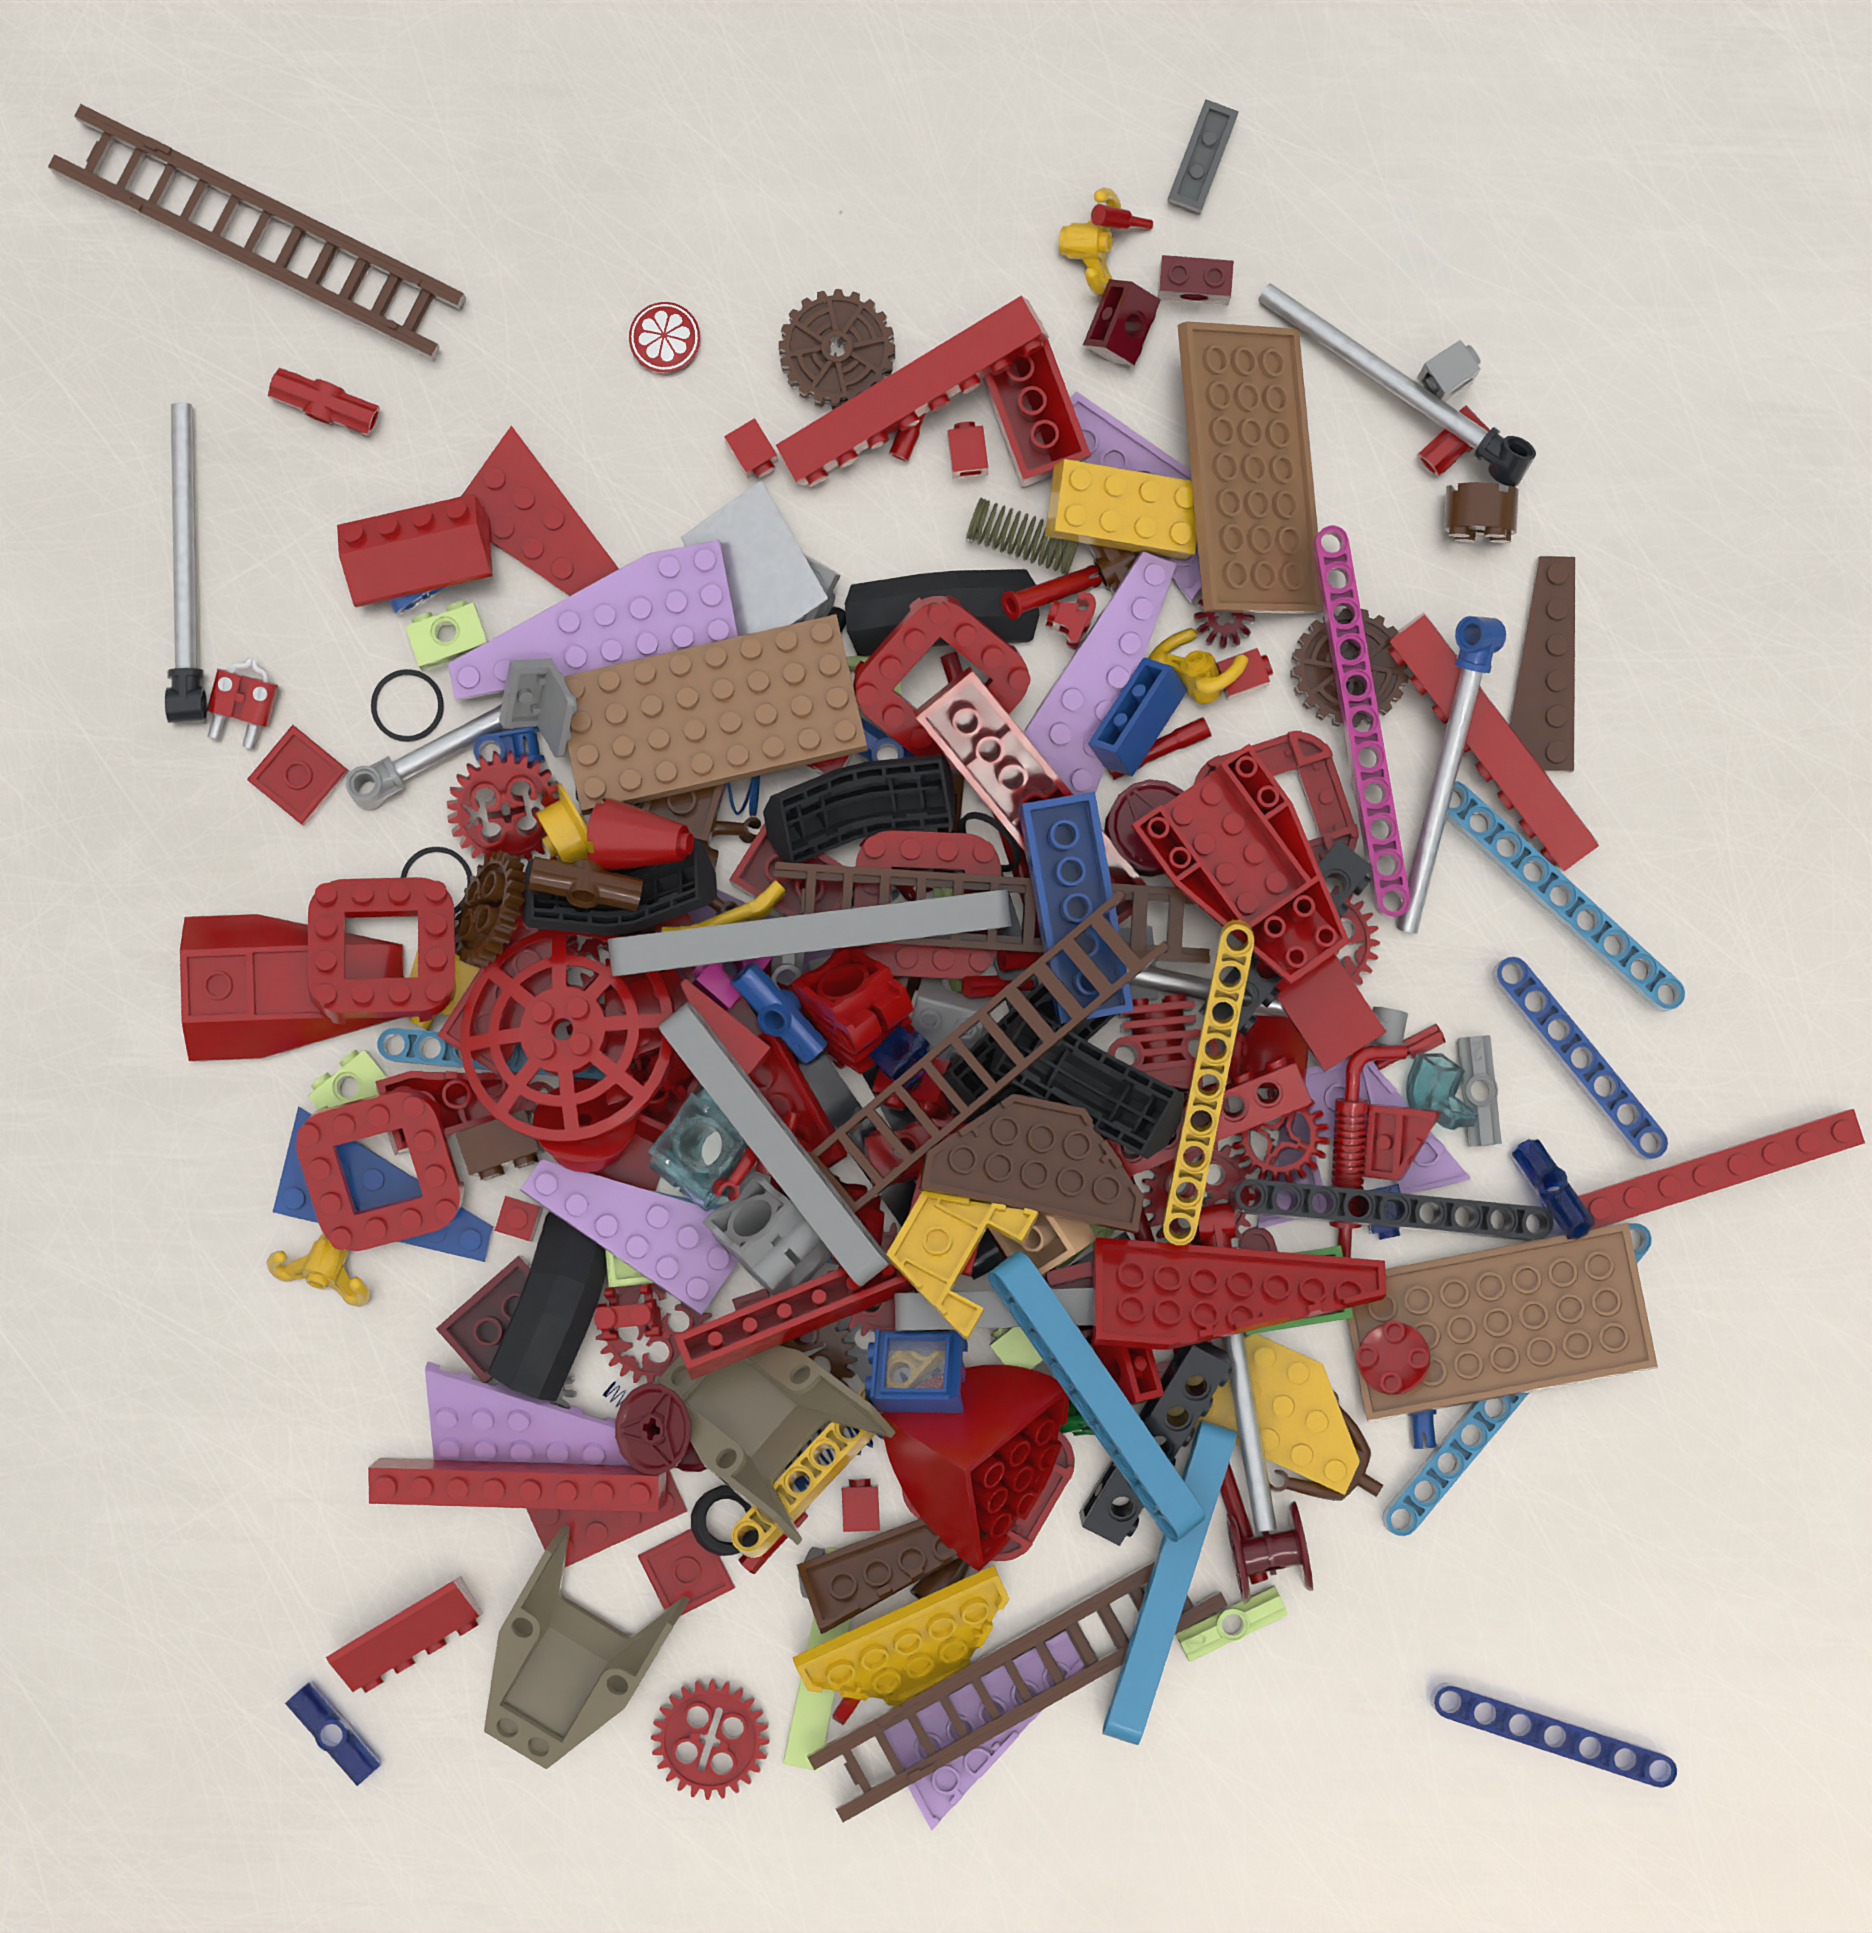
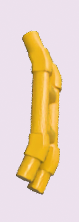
M775 880L755 900L698 924L662 927V932L763 919L786 895L784 893L785 889Z

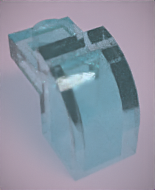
M1442 1053L1416 1054L1406 1083V1097L1410 1108L1440 1111L1437 1123L1450 1130H1456L1458 1127H1474L1479 1115L1455 1096L1465 1070Z

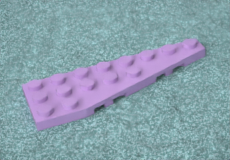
M716 540L648 553L448 663L455 701L504 692L509 663L513 660L551 658L557 670L563 676L738 637L720 541Z

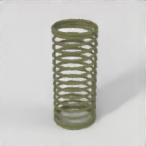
M982 497L979 499L969 525L966 541L973 542L977 535L976 542L980 545L985 537L984 546L986 548L993 539L992 549L995 550L1000 543L999 550L1002 553L1008 545V556L1013 553L1016 547L1015 557L1018 558L1023 551V561L1027 560L1032 550L1031 564L1035 562L1039 554L1038 566L1043 564L1047 556L1046 569L1051 566L1055 558L1054 572L1058 570L1062 562L1061 574L1066 575L1069 573L1079 542L1067 540L1060 555L1064 540L1058 539L1053 551L1056 538L1050 537L1045 549L1048 537H1045L1044 531L1037 548L1044 523L1042 518L1029 546L1036 521V516H1033L1021 544L1029 516L1028 513L1025 514L1013 542L1021 515L1019 510L1006 538L1013 508H1010L998 537L1006 508L1005 505L1002 506L990 535L998 507L997 502L993 506L982 533L990 500L983 499Z

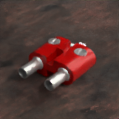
M247 658L245 663H235L230 666L229 670L217 668L207 711L213 713L207 737L220 740L225 717H233L248 722L242 746L255 749L260 726L268 727L278 684L268 681L267 673L257 666V660ZM252 662V668L255 672L262 675L263 680L236 673L234 670L237 668H247Z

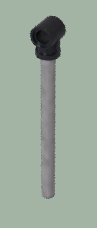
M1270 283L1265 287L1259 297V302L1476 449L1473 457L1479 461L1484 459L1490 463L1488 472L1497 482L1514 487L1520 484L1536 456V450L1528 441L1517 436L1503 438L1499 435L1500 430L1495 427L1489 432L1273 284Z
M173 403L171 404L175 668L167 671V678L171 679L172 687H167L165 691V713L168 723L206 722L207 695L205 687L200 686V679L204 678V670L196 668L192 404Z

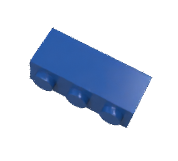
M1148 658L1141 660L1088 742V745L1105 768L1133 777L1187 693V688L1173 667Z

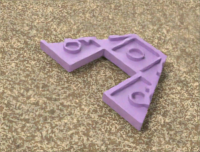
M1350 1058L1344 1059L1326 1072L1322 1070L1320 1065L1307 1068L1305 1085L1310 1097L1315 1101L1313 1108L1309 1112L1312 1114L1317 1110H1322L1324 1116L1317 1120L1316 1124L1327 1123L1329 1125V1130L1319 1132V1137L1330 1138L1337 1134L1334 1132V1128L1338 1127L1334 1125V1121L1337 1120L1334 1117L1335 1113H1337L1335 1111V1099L1345 1097V1071ZM1373 1061L1365 1064L1360 1074L1359 1098L1368 1100V1108L1370 1104L1410 1107L1390 1081L1378 1070ZM1297 1112L1294 1119L1293 1134L1309 1143V1125L1305 1117ZM1367 1112V1113H1364V1114L1367 1115V1120H1364V1121H1366V1122H1368V1112ZM1282 1127L1276 1146H1279L1281 1141L1291 1142L1296 1145L1298 1143L1292 1141L1290 1135H1286V1132L1289 1130L1286 1127ZM1430 1132L1403 1180L1395 1181L1398 1193L1410 1194L1471 1179L1469 1174L1462 1169L1446 1150L1441 1141ZM1287 1149L1276 1159L1274 1166L1290 1165L1298 1161L1304 1153L1294 1149ZM1314 1155L1311 1160L1318 1166L1317 1158ZM1308 1165L1303 1167L1302 1169L1307 1174V1179L1302 1180L1297 1172L1292 1173L1294 1183L1323 1186L1319 1168L1317 1171H1313ZM1270 1173L1268 1181H1272V1174ZM1280 1175V1182H1286L1285 1175ZM1280 1190L1277 1194L1276 1202L1281 1209L1286 1210L1291 1204V1197L1286 1191ZM1319 1193L1312 1200V1206L1318 1213H1323L1327 1206L1325 1197ZM1259 1215L1257 1227L1259 1229L1298 1219Z

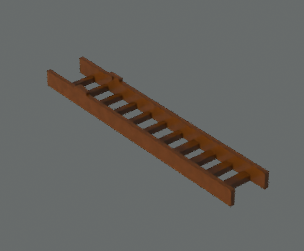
M1119 890L809 1154L855 1214L913 1167L914 1164L925 1156L927 1151L943 1141L1171 948L1167 942L1163 941L1140 960L1104 916L1127 897L1123 890ZM1091 927L1097 931L1129 970L1114 984L1108 980L1076 941ZM1062 951H1065L1101 994L1085 1008L1082 1007L1047 965ZM1034 975L1038 977L1072 1018L1057 1032L1051 1028L1019 989ZM1006 999L1043 1041V1044L1027 1057L1021 1053L989 1014ZM979 1022L1017 1065L998 1082L994 1080L960 1039ZM952 1045L988 1087V1090L970 1106L964 1102L932 1063ZM923 1069L960 1112L957 1117L941 1130L904 1087ZM895 1093L932 1136L913 1154L876 1111ZM866 1118L871 1120L904 1160L898 1167L890 1171L885 1178L848 1135L849 1132L853 1134L863 1126L861 1123ZM839 1141L876 1184L857 1201L852 1198L820 1159L823 1154Z

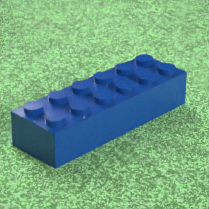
M1095 792L1025 803L1018 807L1044 954L1113 896ZM1114 907L1104 917L1120 935L1116 907ZM1093 927L1089 928L1076 940L1112 984L1127 973L1126 966ZM1062 951L1047 964L1083 1008L1101 995L1065 951ZM1129 983L1087 1019L1134 1011ZM1051 994L1056 1023H1068L1072 1018Z

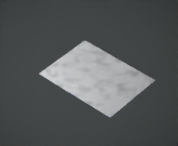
M762 480L681 537L685 546L716 540L720 541L738 636L791 625L829 599Z

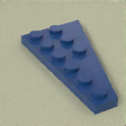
M298 1106L273 1213L319 1223L296 1150L298 1130L312 1114ZM356 1141L336 1145L355 1209L362 1211L423 1195L419 1181L363 1145ZM461 1206L454 1219L444 1228L397 1242L486 1262L494 1226Z

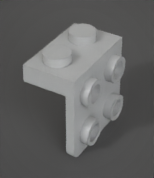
M551 658L510 661L499 717L502 727L538 726L554 757H563L567 741L571 739L572 715L576 714L577 710L575 695L570 693L565 684L563 674L557 670Z

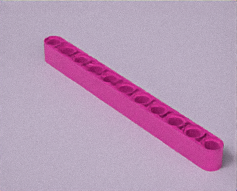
M1329 525L1324 527L1313 540V554L1366 862L1373 866L1368 872L1369 878L1372 879L1370 887L1375 910L1381 916L1394 918L1403 915L1408 910L1410 894L1349 538L1342 528ZM1323 536H1335L1340 543L1339 550L1334 553L1327 552L1321 544ZM1338 570L1343 573L1346 579V584L1343 588H1334L1329 584L1328 573L1330 571ZM1335 607H1347L1352 614L1351 622L1348 624L1338 623L1334 618ZM1341 643H1354L1358 649L1357 658L1354 660L1345 659L1340 653ZM1356 677L1363 682L1364 691L1362 695L1353 696L1347 691L1346 682L1348 678ZM1363 713L1367 715L1370 720L1368 731L1360 732L1353 727L1352 718L1354 714ZM1363 748L1372 750L1376 755V763L1371 768H1366L1359 762L1358 754ZM1369 784L1377 785L1382 791V799L1377 804L1370 803L1365 798L1364 790ZM1374 820H1382L1387 824L1388 835L1385 839H1377L1372 835L1371 824ZM1380 856H1388L1394 861L1395 869L1391 875H1383L1378 871L1377 861ZM1388 891L1397 893L1401 899V905L1396 911H1389L1384 907L1383 897Z

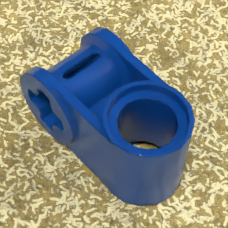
M538 726L513 728L508 731L481 736L473 747L477 763L480 765V752L487 744H495L500 748V759H505L508 750H512L514 760L518 761L520 756L526 753L524 739L527 740L529 751L526 753L528 757L527 764L531 765L537 759L540 760V763L545 762V757L540 754L537 733L540 730Z

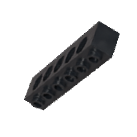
M1338 839L1318 866L1324 880L1334 877L1339 879L1343 885L1342 893L1337 895L1330 893L1341 918L1349 908L1344 902L1353 892L1359 896L1372 880L1367 874L1373 866ZM1252 953L1245 987L1252 996V1003L1249 1006L1241 1007L1236 1034L1239 1032L1243 1036L1246 1035L1258 1020L1252 1015L1261 1004L1268 1008L1281 992L1275 986L1282 977L1276 972L1272 978L1268 979L1259 976L1256 971V964L1262 960L1254 953ZM1234 967L1223 982H1236L1241 975L1240 970ZM1207 1001L1203 1004V1006H1202V1007L1200 1008V1010L1198 1011V1012H1199L1200 1014H1202L1203 1016H1204V1013H1205V1008H1206V1003H1207ZM1220 1002L1213 1007L1212 1013L1218 1019H1227L1232 1015L1233 1007L1229 1003Z
M1207 1341L1179 1348L1160 1379L1164 1396L1147 1401L1138 1415L1153 1437L1161 1436L1166 1438V1441L1159 1446L1173 1466H1175V1456L1181 1446L1186 1447L1190 1443L1195 1431L1194 1425L1200 1416L1205 1417L1213 1403L1212 1396L1218 1386L1223 1387L1227 1383L1232 1372L1228 1353ZM1192 1376L1204 1378L1198 1385L1191 1386L1186 1384V1381ZM1181 1406L1185 1408L1184 1412L1180 1415L1172 1416L1168 1414L1172 1407ZM1112 1460L1079 1514L1083 1528L1120 1546L1126 1536L1131 1537L1139 1524L1138 1516L1144 1505ZM1118 1497L1130 1499L1126 1504L1120 1506L1112 1503Z

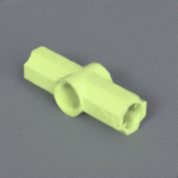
M1272 1586L1251 1596L1247 1604L1241 1601L1232 1606L1223 1607L1218 1613L1193 1624L1176 1635L1188 1661L1191 1662L1230 1642L1243 1639L1247 1634L1287 1616L1288 1613L1276 1587ZM1237 1614L1242 1621L1240 1629L1236 1633H1226L1222 1628L1223 1619L1227 1615Z

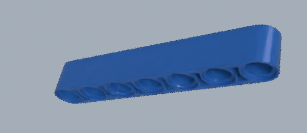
M1508 957L1498 962L1492 972L1493 981L1497 988L1632 1153L1644 1160L1662 1156L1668 1146V1138L1665 1132L1526 962L1518 957ZM1507 964L1514 965L1519 971V980L1515 984L1507 983L1502 977V969ZM1530 992L1537 993L1542 999V1007L1538 1012L1530 1011L1525 1005L1526 995ZM1551 1021H1560L1564 1025L1565 1035L1561 1040H1555L1549 1035L1548 1026ZM1577 1048L1584 1050L1588 1055V1063L1585 1068H1577L1571 1061L1572 1052ZM1601 1076L1607 1078L1611 1083V1091L1606 1097L1600 1096L1594 1089L1596 1079ZM1622 1105H1628L1634 1111V1119L1629 1125L1621 1123L1618 1119L1617 1112ZM1645 1133L1654 1135L1657 1140V1148L1652 1153L1645 1152L1641 1147L1640 1141Z

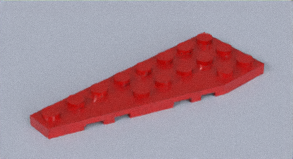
M1096 1237L1093 1243V1345L1170 1350L1381 1301L1386 1295L1384 1260L1187 1244L1175 1245L1173 1243Z

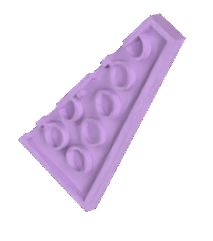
M1077 391L1073 394L1070 400L1091 454L1090 458L1084 460L1085 463L1192 481L1191 470ZM1197 541L1195 555L1185 560L1157 556L1177 564L1172 579L1190 603L1202 587Z
M541 1159L520 1189L524 1194L699 1315L703 1314L738 1263V1260L712 1236L711 1231L702 1223L714 1209L591 1173L571 1171L560 1164Z

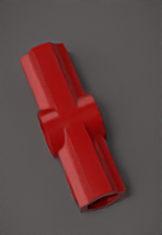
M278 368L276 373H274L267 395L271 399L302 410L303 414L329 425L336 423L367 436L374 430L380 410L378 405L347 394L344 389L321 379L313 381L282 368Z

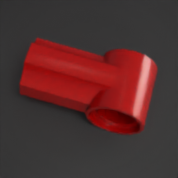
M1467 405L1459 411L1486 431H1490ZM1444 429L1417 456L1431 473L1439 477L1465 452L1469 453L1474 448Z

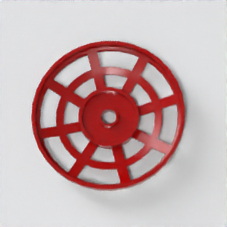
M548 929L535 932L519 939L503 950V953L496 957L495 962H491L485 968L473 986L465 1004L461 1022L460 1050L463 1067L471 1088L483 1106L496 1119L517 1133L535 1140L552 1143H579L600 1138L618 1130L634 1119L652 1101L665 1081L675 1050L663 1034L658 1059L644 1086L626 1072L637 1051L640 1029L659 1028V1024L675 1012L671 994L659 971L645 973L653 984L660 1003L661 1013L639 1014L634 997L625 982L619 976H612L611 964L607 967L587 957L567 955V936L591 937L608 943L607 939L620 938V936L615 934L598 935ZM552 938V957L529 965L513 979L499 968L507 958L520 949L537 941ZM567 966L581 967L599 974L585 991L567 986ZM552 968V988L534 997L521 986L535 974ZM490 979L503 991L493 1008L489 1033L470 1037V1023L474 1006L482 988ZM610 985L620 995L626 1009V1015L606 1016L604 1009L597 1001ZM512 997L525 1008L520 1026L518 1028L500 1030L503 1012ZM562 1022H571L573 1026L571 1036L565 1040H558L555 1036L556 1027ZM627 1030L624 1050L618 1062L614 1063L603 1054L609 1032ZM521 1042L523 1051L529 1059L515 1076L505 1061L501 1046ZM490 1048L497 1070L509 1085L498 1103L488 1095L479 1081L472 1063L471 1052ZM591 1065H595L607 1075L594 1086L575 1093L573 1074L580 1073ZM542 1069L548 1073L558 1075L560 1095L539 1092L528 1087V1084L537 1072ZM615 1084H618L634 1097L625 1107L610 1117L595 1124L580 1127L577 1105L585 1104L600 1097ZM521 1095L540 1105L562 1107L565 1129L552 1130L536 1127L516 1119L509 1112Z

